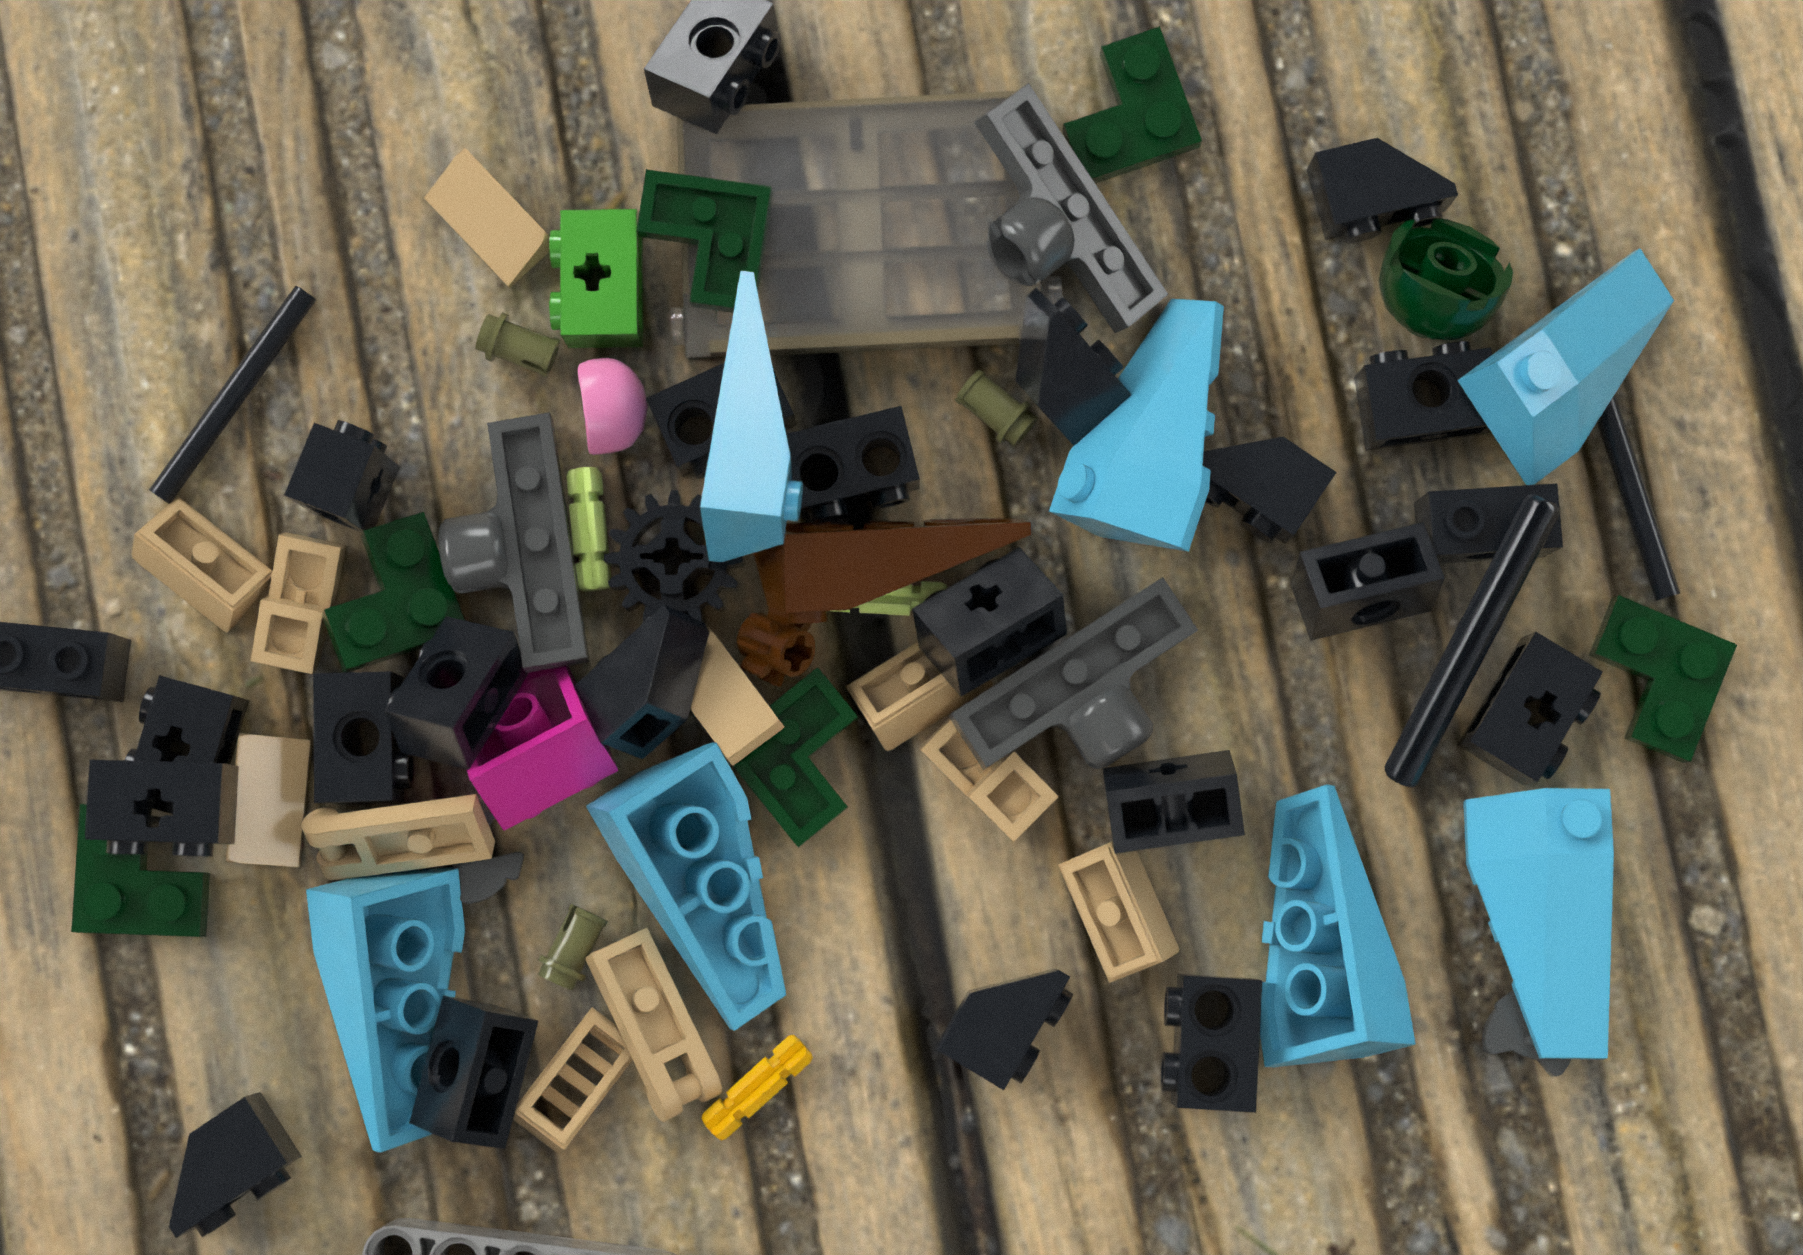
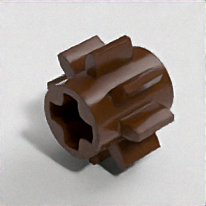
M770 607L768 615L762 612H752L741 625L737 636L738 650L745 657L740 665L741 669L777 687H781L785 675L790 677L801 676L809 668L815 655V640L812 634L808 632L812 623L789 622V613H783Z

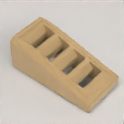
M591 1007L516 1106L513 1120L559 1155L564 1152L633 1060L617 1025ZM588 1033L619 1055L613 1065L582 1043ZM572 1055L603 1077L597 1086L566 1064ZM556 1076L586 1098L580 1108L550 1086ZM539 1098L570 1120L564 1130L533 1107Z

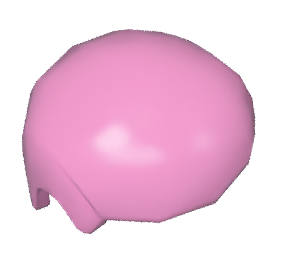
M600 358L582 362L578 366V378L589 454H611L631 447L643 432L648 404L643 384L629 366L616 359Z

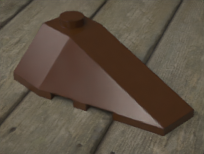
M1013 518L930 519L924 521V526L914 527V522L869 520V523L863 524V529L853 530V525L831 524V522L822 524L792 522L786 523L783 544L753 554L768 607L783 613H789V622L821 623L828 621V611L849 610L1030 536L1031 522Z

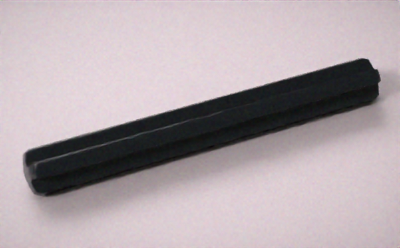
M1529 493L1525 496L1384 766L1386 776L1394 782L1410 788L1418 785L1560 515L1559 507L1552 501L1536 494Z

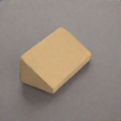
M466 148L454 157L424 197L432 208L509 288L549 253L550 236Z
M179 496L134 534L132 558L226 633L240 621L271 582L272 570Z
M918 642L845 687L886 751H890L990 689L992 681L989 680L960 697L921 651Z
M253 734L238 735L235 766H239L235 844H227V862L301 867L304 837L301 823L306 817L312 740Z
M1111 841L1058 864L1109 983L1159 964L1179 953L1177 941L1137 851L1115 854L1114 844Z

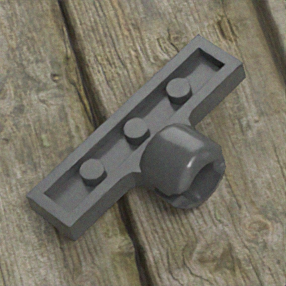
M1029 83L974 121L1017 186L1020 195L1017 204L989 225L986 244L988 253L994 265L1005 277L1014 283L1032 286L1041 280L1043 281L1062 265L1066 264L1073 270L1114 333L1130 327L1168 295Z
M550 412L489 422L487 426L498 495L496 505L487 512L447 518L440 524L438 545L444 576L448 584L452 586V589L460 594L497 587L511 591L522 666L526 673L588 663L590 660L553 418Z
M1162 577L955 710L948 717L983 770L1046 729L1058 727L1067 732L1089 767L1095 769L1107 767L1146 742L1153 733L1152 721L1130 689V677L1135 671L1197 632L1198 629Z

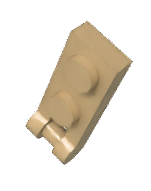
M477 794L346 813H338L334 808L323 807L310 812L301 823V828L308 843L319 849L316 861L324 877L329 880H343L492 859L495 839Z
M648 928L589 954L585 960L647 1088L649 1103L658 1119L666 1122L682 1114L683 1105L697 1098L701 1102H706L722 1093V1085L717 1071ZM680 1057L686 1068V1075L672 1082L664 1064Z

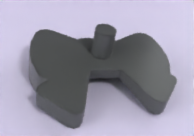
M484 812L490 827L495 817L490 812ZM513 852L487 860L452 864L453 868H458L459 877H461L460 900L463 903L472 904L493 897L505 886L507 879L516 880L519 878L524 854L522 852Z
M1514 991L1499 999L1494 1004L1495 1009L1487 1018L1483 1028L1482 1045L1484 1052L1489 1055L1513 1051L1519 1055L1537 1060L1551 1077L1562 1075L1569 1066L1571 1059H1539Z

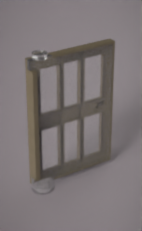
M1015 91L744 105L738 114H730L717 134L677 117L679 174L772 187L773 198L758 290L770 356L1020 344L1026 296L1037 288L1054 305L1062 298L1061 276H1049L1032 286L1014 283L998 270L988 253L986 241L989 225L1017 204L1020 195L1017 186L974 121ZM681 243L684 307L671 308L670 326L673 346L685 345V353L688 360L726 358L733 313L691 306L689 301L698 245Z

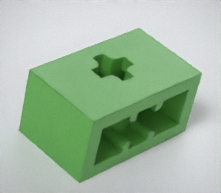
M637 209L560 210V230H551L549 238L551 267L560 268V292L550 293L549 313L551 329L560 330V335L568 348L643 347V238L639 237L636 232L639 217ZM593 268H602L607 277L600 279L599 291H590L585 282L592 279Z

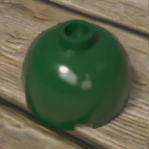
M1434 218L1430 228L1418 227L1412 229L1416 219L1404 222L1392 234L1385 250L1378 280L1381 297L1386 309L1404 328L1421 338L1456 340L1468 337L1480 330L1496 314L1511 287L1513 269L1510 262L1504 271L1501 263L1496 259L1500 248L1490 238L1472 227L1440 218Z

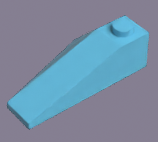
M1640 248L1630 253L1457 380L1526 485H1535L1580 450L1674 302V299Z
M748 271L740 272L700 504L708 559L714 562L728 561L783 544L787 520L798 522L802 504L803 482L792 481L790 451L754 272Z
M1171 299L1118 378L1131 395L1071 448L1059 477L1058 486L1049 512L1099 537L1189 552L1210 485L1211 470L1202 466L1205 437L1214 434L1215 414L1207 410L1209 384L1214 381L1219 373L1223 305L1216 301Z
M711 742L642 770L586 805L616 860L731 1030L735 1031L786 996L773 924L766 916L759 879L763 878L760 859L754 855L748 820H752L748 799L717 743Z
M1326 784L1276 801L1268 875L1275 885L1272 922L1264 921L1262 943H1269L1266 982L1262 981L1260 1039L1264 1066L1273 1068L1364 1058L1416 1045L1405 979L1335 786Z
M1542 788L1466 799L1463 802L1466 866L1473 885H1477L1490 918L1488 924L1495 943L1499 942L1513 979L1512 988L1539 1059H1608L1614 864L1610 789Z
M446 867L343 879L306 889L313 953L372 1150L381 1153L432 1135L433 1133L409 1122L443 995L455 997L456 991L448 990L453 955L454 952L462 953L465 935L458 868Z

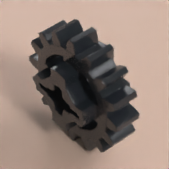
M671 490L668 497V505L663 506L659 505L652 494L646 495L645 505L647 512L640 516L636 511L627 507L623 513L631 524L628 530H610L609 536L621 546L619 552L605 554L604 562L609 564V566L620 568L621 573L613 576L608 581L609 586L613 591L628 588L630 592L625 596L621 605L630 612L643 604L645 606L643 621L665 604L704 622L702 609L707 605L721 613L726 609L722 599L719 597L722 589L737 592L739 590V583L728 573L729 569L744 566L743 556L724 562L709 561L706 545H696L689 537L688 521L703 528L700 510L702 496L699 494L696 495L689 506L683 505L678 490ZM661 522V532L647 545H637L646 531ZM679 546L685 557L695 559L690 560V563L680 564L678 574L670 575L664 564L655 562L659 561L660 558L669 557L671 547ZM634 573L653 575L660 582L661 600L646 593L638 584ZM702 575H713L709 584L700 593L688 599V588Z

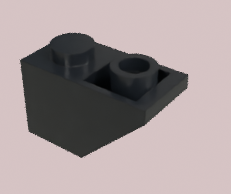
M1379 138L1316 152L1306 169L1325 240L1344 236L1345 243L1347 244L1372 239L1382 233L1381 227L1416 219L1412 229L1431 225L1434 218L1443 219L1442 212H1445L1458 196L1454 182Z
M1035 288L1026 296L1015 381L1074 446L1131 394L1115 376L1124 368L1118 359L1099 339L1089 346L1080 335L1088 324L1063 297L1053 305Z
M1285 437L1203 452L1202 466L1211 470L1209 492L1205 502L1216 508H1219L1222 502H1224L1244 516L1240 524L1246 530L1268 543H1272L1275 538L1283 543H1287L1295 535L1337 473Z
M664 604L654 614L647 617L640 627L610 654L603 657L575 685L602 744L644 759L688 720L709 636V631L704 622Z
M1055 968L968 990L936 1044V1050L1002 1090H1005L1011 1078L1021 1084L1040 1053V1049L1031 1045L1044 1022L1052 1027L1056 1026L1073 997V993L1064 988L1070 976Z
M261 1092L243 1097L189 1134L169 1228L176 1238L195 1228L203 1238L236 1216L231 1207L232 1203L250 1191L259 1200L291 1179L285 1168L302 1156Z

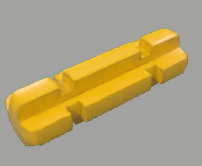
M787 1036L772 1050L774 1055L770 1059L765 1056L726 1092L728 1097L724 1101L719 1098L704 1111L701 1119L706 1128L720 1141L726 1140L742 1125L741 1119L744 1116L750 1118L788 1084L786 1078L789 1075L797 1076L811 1063L812 1053L797 1036Z

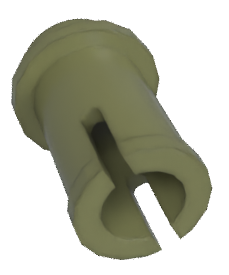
M501 313L499 318L488 314L479 331L475 349L484 352L485 360L492 362L497 357L540 373L541 376L547 378L555 362L561 340L509 322L508 314Z
M979 369L967 380L957 394L955 401L959 405L966 407L997 432L998 435L995 440L1000 444L1007 441L1016 447L1038 420V417L1030 411L1032 404L1028 401L1020 404L985 375L986 373Z
M570 903L569 911L547 956L540 954L538 961L543 963L538 975L573 991L578 980L585 981L587 976L581 973L586 964L585 958L591 954L603 927L606 926L608 921Z

